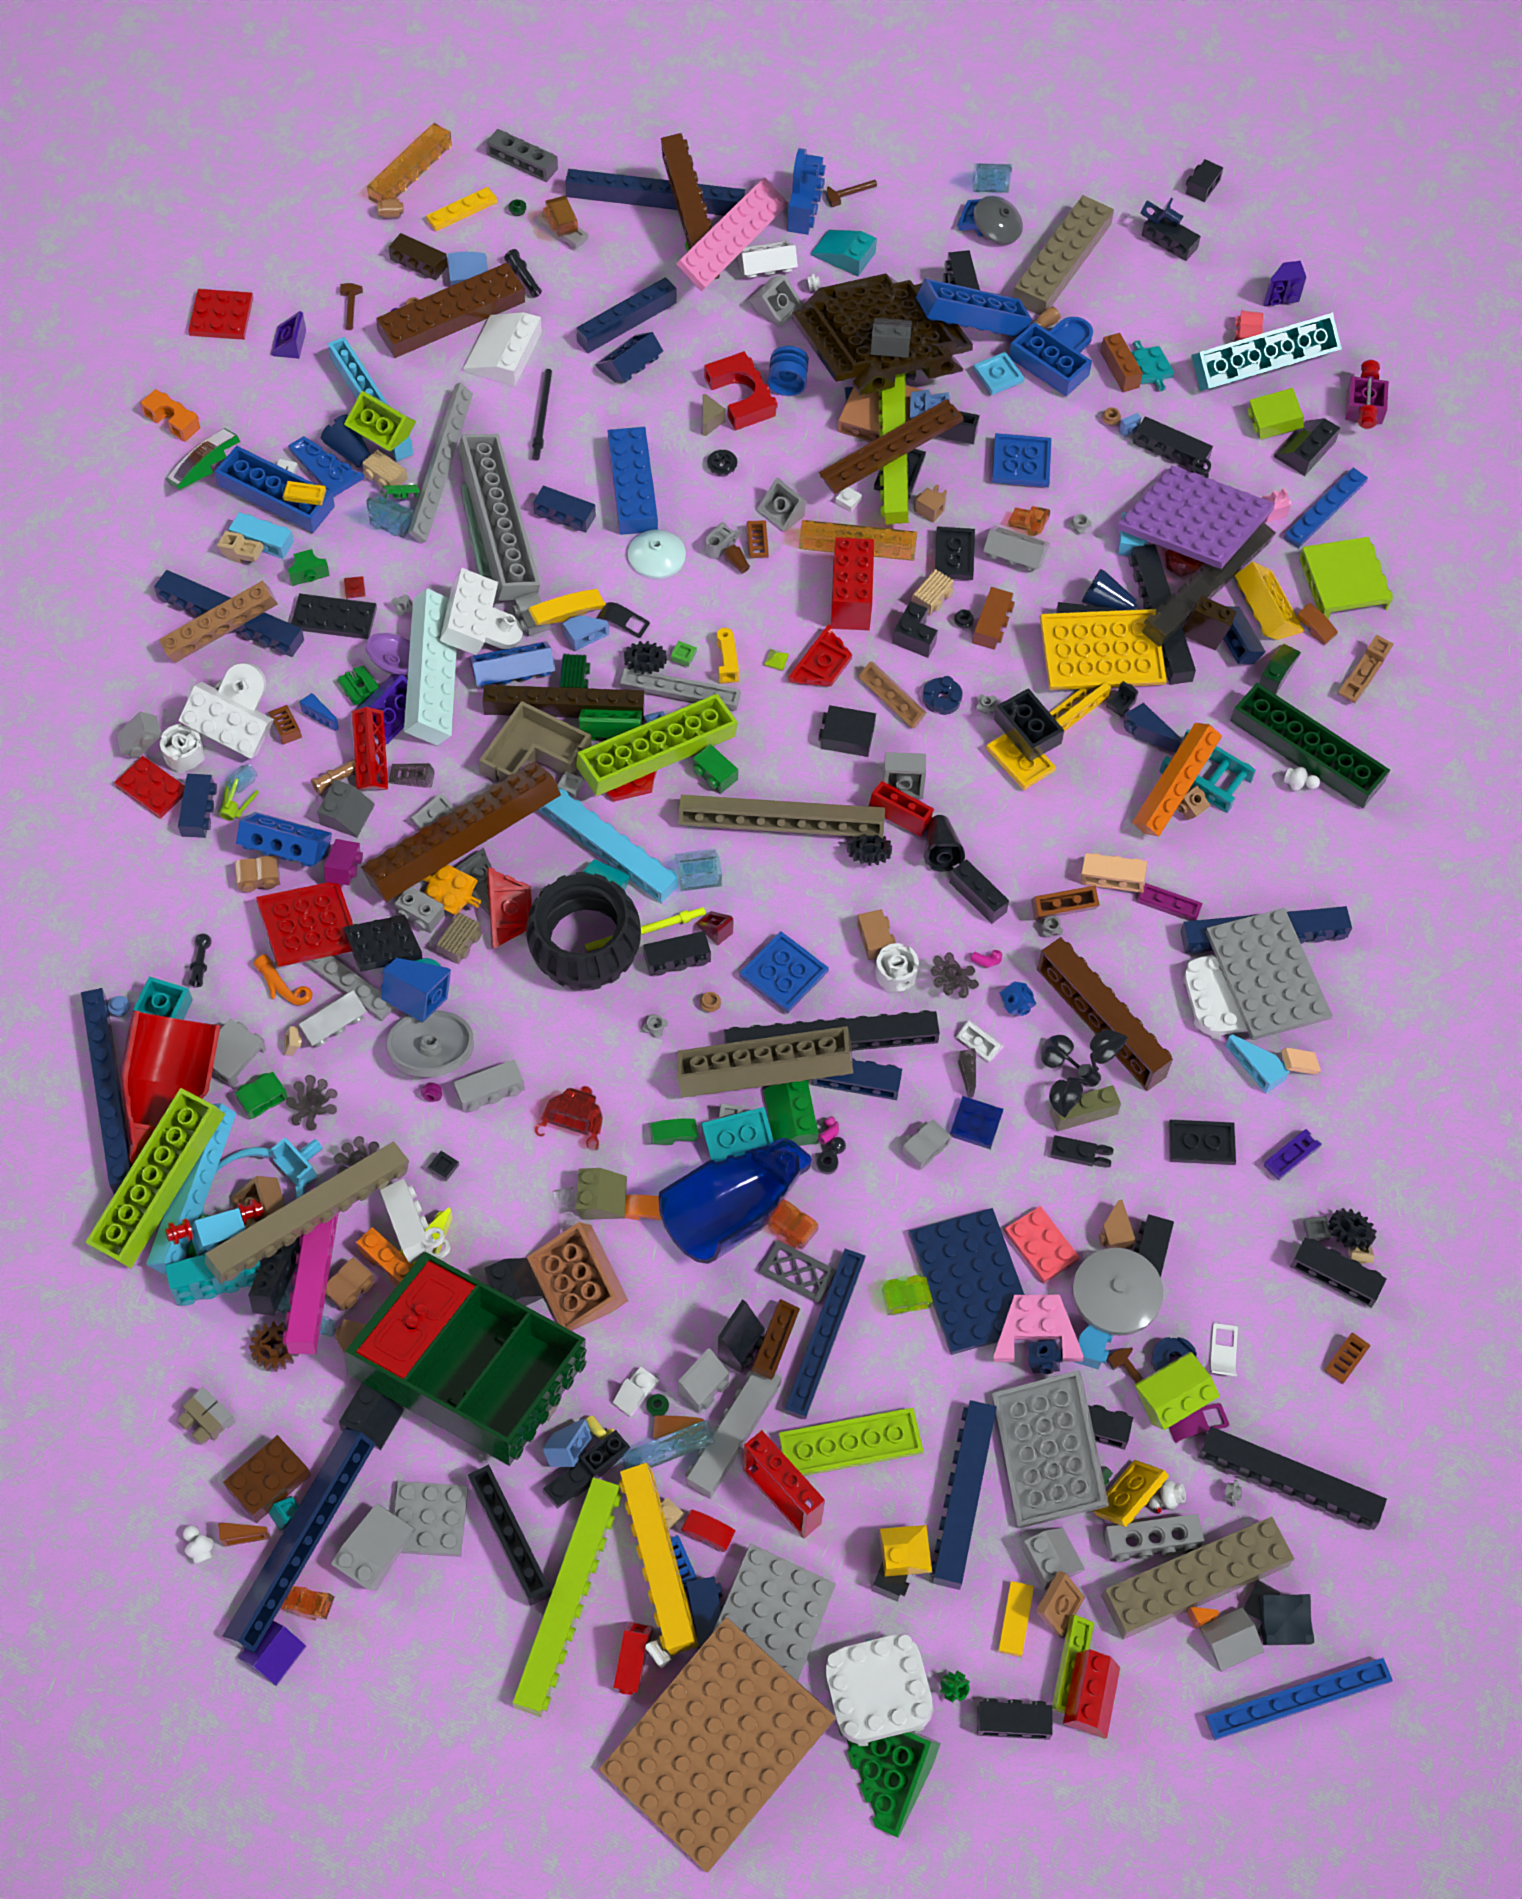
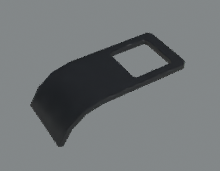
M615 602L606 603L596 617L597 619L608 620L638 638L642 637L650 625L648 620ZM631 616L645 623L639 633L626 627Z
M1257 1580L1243 1609L1247 1614L1261 1621L1259 1597L1262 1595H1280L1281 1592ZM1262 1625L1260 1626V1628H1259V1630H1258V1635H1259V1636H1260V1634H1261V1632H1262Z

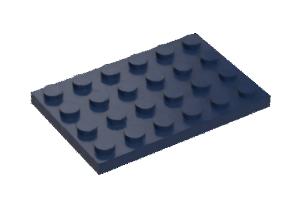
M993 1208L910 1230L909 1237L950 1354L954 1355L999 1342L1014 1295L1025 1294Z

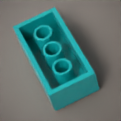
M205 1254L167 1264L165 1269L170 1290L177 1305L188 1306L197 1300H209L215 1298L218 1294L225 1292L234 1293L240 1288L252 1287L262 1265V1260H259L253 1268L241 1271L233 1280H226L221 1284L206 1266Z

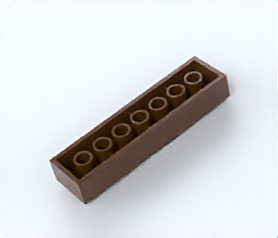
M682 133L662 137L661 150L690 250L712 229L710 218H707L706 203H703L701 187H698L697 172L693 170L694 164L692 156L688 153L687 139H683Z
M507 262L377 317V330L393 357L397 358L488 319L490 315H497L525 303V288Z
M1060 937L1042 949L1037 971L1096 1035L1102 1030H1113L1128 1037L1126 1043L1115 1057L1143 1088L1149 1091L1164 1080L1173 1061L1171 1053L1166 1048L1163 1049L1158 1043L1157 1038L1143 1027L1141 1020L1130 1013L1128 1006L1124 1002L1119 1001L1114 991L1101 981L1098 973L1093 972L1088 967L1085 959L1079 957L1074 952L1072 945Z

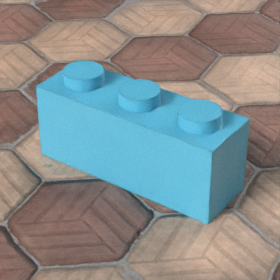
M239 512L228 529L229 532L243 534L247 540L262 542L264 546L262 552L281 559L285 558L294 543L292 531L287 527H280L267 520L257 519L250 514Z

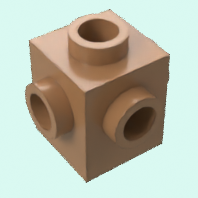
M1198 786L1189 788L1177 809L1189 820L1200 815L1211 805L1205 798V793Z

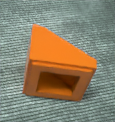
M1190 1607L1187 1615L1194 1628L1197 1629L1215 1620L1219 1615V1611L1217 1609Z

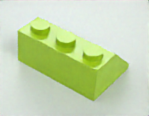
M361 391L344 425L386 450L392 451L408 438L416 421L378 398Z
M1192 1352L1185 1354L1134 1385L1151 1424L1162 1430L1169 1428L1220 1397L1212 1377Z

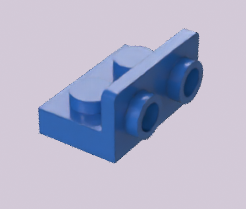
M981 199L967 200L957 224L959 231L976 229L978 236H983L974 220V209Z

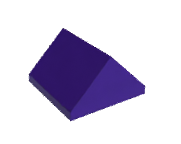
M297 312L278 325L271 351L272 356L300 359L306 334L303 312Z
M273 1621L255 1653L244 1650L238 1659L277 1686L306 1648V1645L285 1626Z

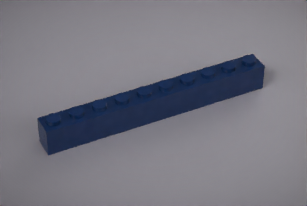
M568 169L565 181L566 197L677 210L669 180ZM698 184V187H701L703 203H706L707 214L725 216L745 196V189Z
M103 988L81 992L109 1186L115 1195L132 1165L129 1162L130 1144L108 1000Z
M350 1429L343 1430L222 1637L238 1648L255 1653L376 1445L362 1432Z

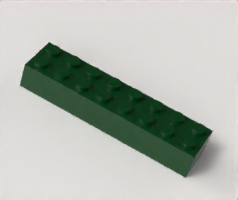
M1256 683L1233 710L1230 719L1232 723L1297 766L1305 768L1308 773L1317 776L1320 781L1362 809L1383 786L1390 773L1389 768L1259 683Z

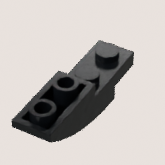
M617 1430L613 1431L583 1454L574 1467H570L545 1486L543 1493L558 1509L572 1497L576 1498L588 1489L593 1477L598 1479L602 1477L630 1449L629 1444Z

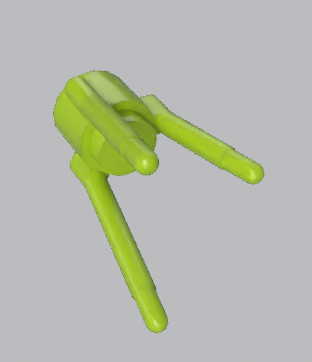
M230 777L227 779L222 804L218 811L219 816L227 821H233L235 817L239 819L242 812L259 793L256 790L238 809V804L232 801L239 781L238 778L234 780L230 793L232 779Z

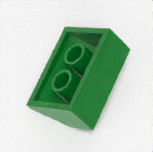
M582 709L579 716L580 730L590 734L591 740H597V737L608 740L642 725V711Z
M808 1080L771 1085L765 1088L763 1092L775 1150L817 1144L818 1128Z

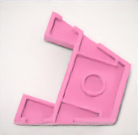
M1014 1295L994 1353V1362H1015V1339H1062L1063 1362H1083V1353L1060 1295Z

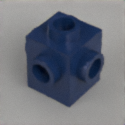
M1046 1339L1040 1342L1028 1343V1364L1033 1374H1052L1053 1372L1060 1371V1363L1063 1362L1062 1349L1058 1348L1056 1341Z

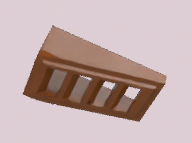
M766 520L747 521L746 533L749 558H769ZM752 531H762V533H752ZM752 537H762V539H752ZM753 543H763V546H753ZM764 549V553H753V550Z
M288 705L269 711L270 717L274 719L273 724L283 745L302 738L301 731ZM286 712V714L275 717L276 715ZM288 717V719L278 722V720Z
M1351 1333L1324 1371L1344 1384L1370 1348V1344L1355 1333ZM1345 1349L1357 1358L1354 1359L1353 1357L1348 1355L1346 1352H1344ZM1341 1357V1358L1344 1359L1346 1362H1348L1349 1364H1351V1366L1349 1367V1366L1346 1365L1344 1362H1342L1341 1360H1339V1358ZM1334 1364H1336L1341 1369L1346 1371V1373L1343 1374L1342 1372L1337 1370L1335 1367H1333Z
M218 1523L219 1539L224 1547L270 1538L269 1530L264 1526Z

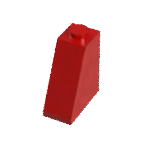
M629 1622L624 1630L613 1687L619 1689L621 1694L633 1695V1692L637 1693L640 1688L648 1653L645 1647L650 1642L653 1626Z

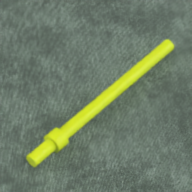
M701 907L691 911L684 910L679 912V915L641 926V935L681 922L682 924L691 922V919L706 915L705 909ZM613 935L585 944L586 951L589 952L603 947Z

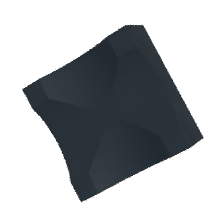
M1310 1594L1262 1595L1259 1597L1263 1645H1310L1315 1643L1311 1621Z

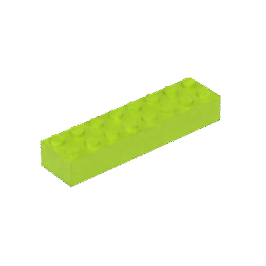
M715 694L577 753L576 767L594 794L599 796L699 753L710 744L715 746L735 737L738 722L719 695Z
M180 1088L85 1243L125 1266L132 1268L221 1123L225 1113L215 1105Z

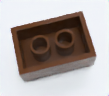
M276 1435L223 1483L227 1491L258 1523L269 1513L274 1503L284 1500L307 1480L311 1474L300 1458Z

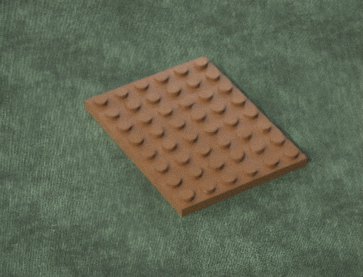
M726 1617L599 1770L708 1873L837 1717L735 1623Z

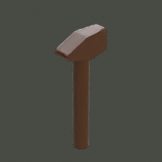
M871 180L839 191H835L828 186L827 201L831 207L841 205V197L877 187V181Z
M354 283L340 285V294L348 296L347 330L353 329L355 295L363 293L362 286Z
M1132 1347L1119 1349L1107 1357L1106 1361L1113 1370L1123 1366L1135 1383L1143 1380V1377L1128 1359L1132 1353Z

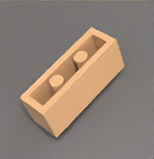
M1085 853L1082 885H1096V887L1143 893L1147 875V861L1138 858L1127 859L1120 856Z

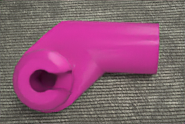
M993 950L990 955L984 956L974 951L970 961L989 968L998 965L1002 961L1003 954L999 950Z
M833 1116L824 1120V1125L827 1128L818 1135V1140L823 1145L839 1133V1123L835 1121Z

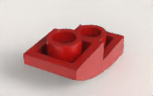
M693 1509L689 1511L681 1528V1531L699 1542L704 1540L722 1552L728 1549L736 1531L725 1523Z

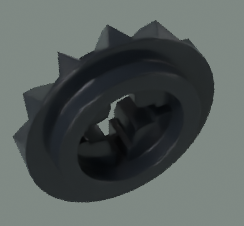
M716 450L709 455L707 460L708 468L711 469L712 473H718L719 476L721 474L728 475L730 472L734 473L738 463L735 454L728 450ZM724 459L725 464L723 466H720V463Z

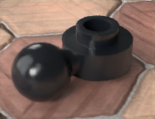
M841 1137L832 1138L829 1142L830 1151L822 1152L818 1156L817 1168L821 1173L829 1175L837 1170V1154L843 1153L846 1149V1142ZM825 1159H830L832 1162L831 1164L826 1165L823 1161Z

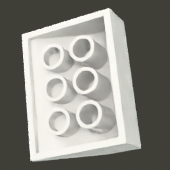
M524 312L490 315L463 371L516 386L542 333L541 317Z

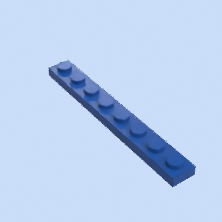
M1380 1658L1207 1715L1205 1719L1212 1737L1216 1741L1391 1683L1393 1679L1384 1658Z

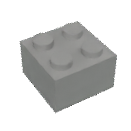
M885 752L882 781L915 799H923L926 778V754Z

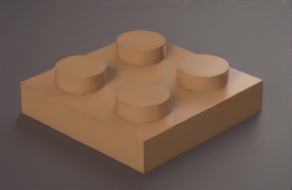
M1058 1571L1055 1578L1051 1581L1044 1598L1040 1601L1036 1612L1055 1635L1063 1638L1067 1632L1069 1616L1076 1615L1085 1597L1066 1573Z

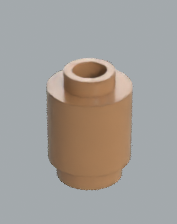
M384 199L382 202H377L379 217L396 218L401 217L400 214L404 213L403 202H399V199Z

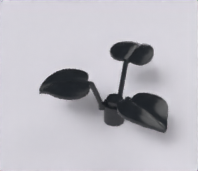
M1113 1030L1098 1032L1090 1042V1049L1093 1051L1090 1054L1092 1066L1090 1064H1082L1080 1066L1068 1056L1073 1051L1074 1044L1067 1036L1054 1035L1044 1042L1041 1050L1042 1062L1049 1068H1057L1067 1059L1078 1069V1077L1080 1078L1068 1077L1067 1081L1058 1080L1053 1084L1049 1092V1099L1056 1112L1066 1118L1069 1111L1078 1103L1082 1096L1083 1087L1081 1083L1090 1087L1099 1084L1101 1074L1098 1072L1099 1068L1096 1063L1104 1064L1110 1061L1128 1039L1126 1035Z

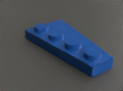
M305 436L288 445L289 451L322 486H326V489L333 493V497L364 479V475L361 472L354 471L350 465L340 462L333 454L326 453L322 447Z

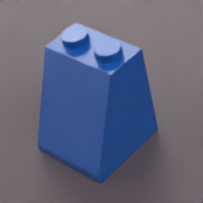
M396 958L390 964L388 963L382 971L381 999L422 1023L448 999L451 969L447 967Z

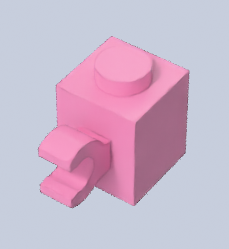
M1282 488V491L1276 492L1274 490L1272 494L1262 496V498L1275 503L1274 510L1265 519L1266 523L1287 517L1291 502L1285 488Z

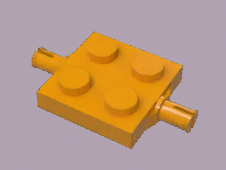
M446 865L436 871L433 876L430 875L423 879V881L428 883L424 894L443 904L444 910L455 916L467 903L476 908L479 907L478 904H481L480 899L472 896L473 889L478 880L450 865Z

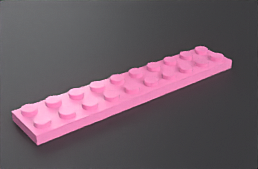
M764 177L676 263L677 266L702 292L789 203L773 187L772 183Z

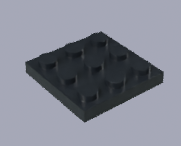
M405 914L343 927L344 936L360 972L385 967L396 958L411 961L423 959L422 951Z

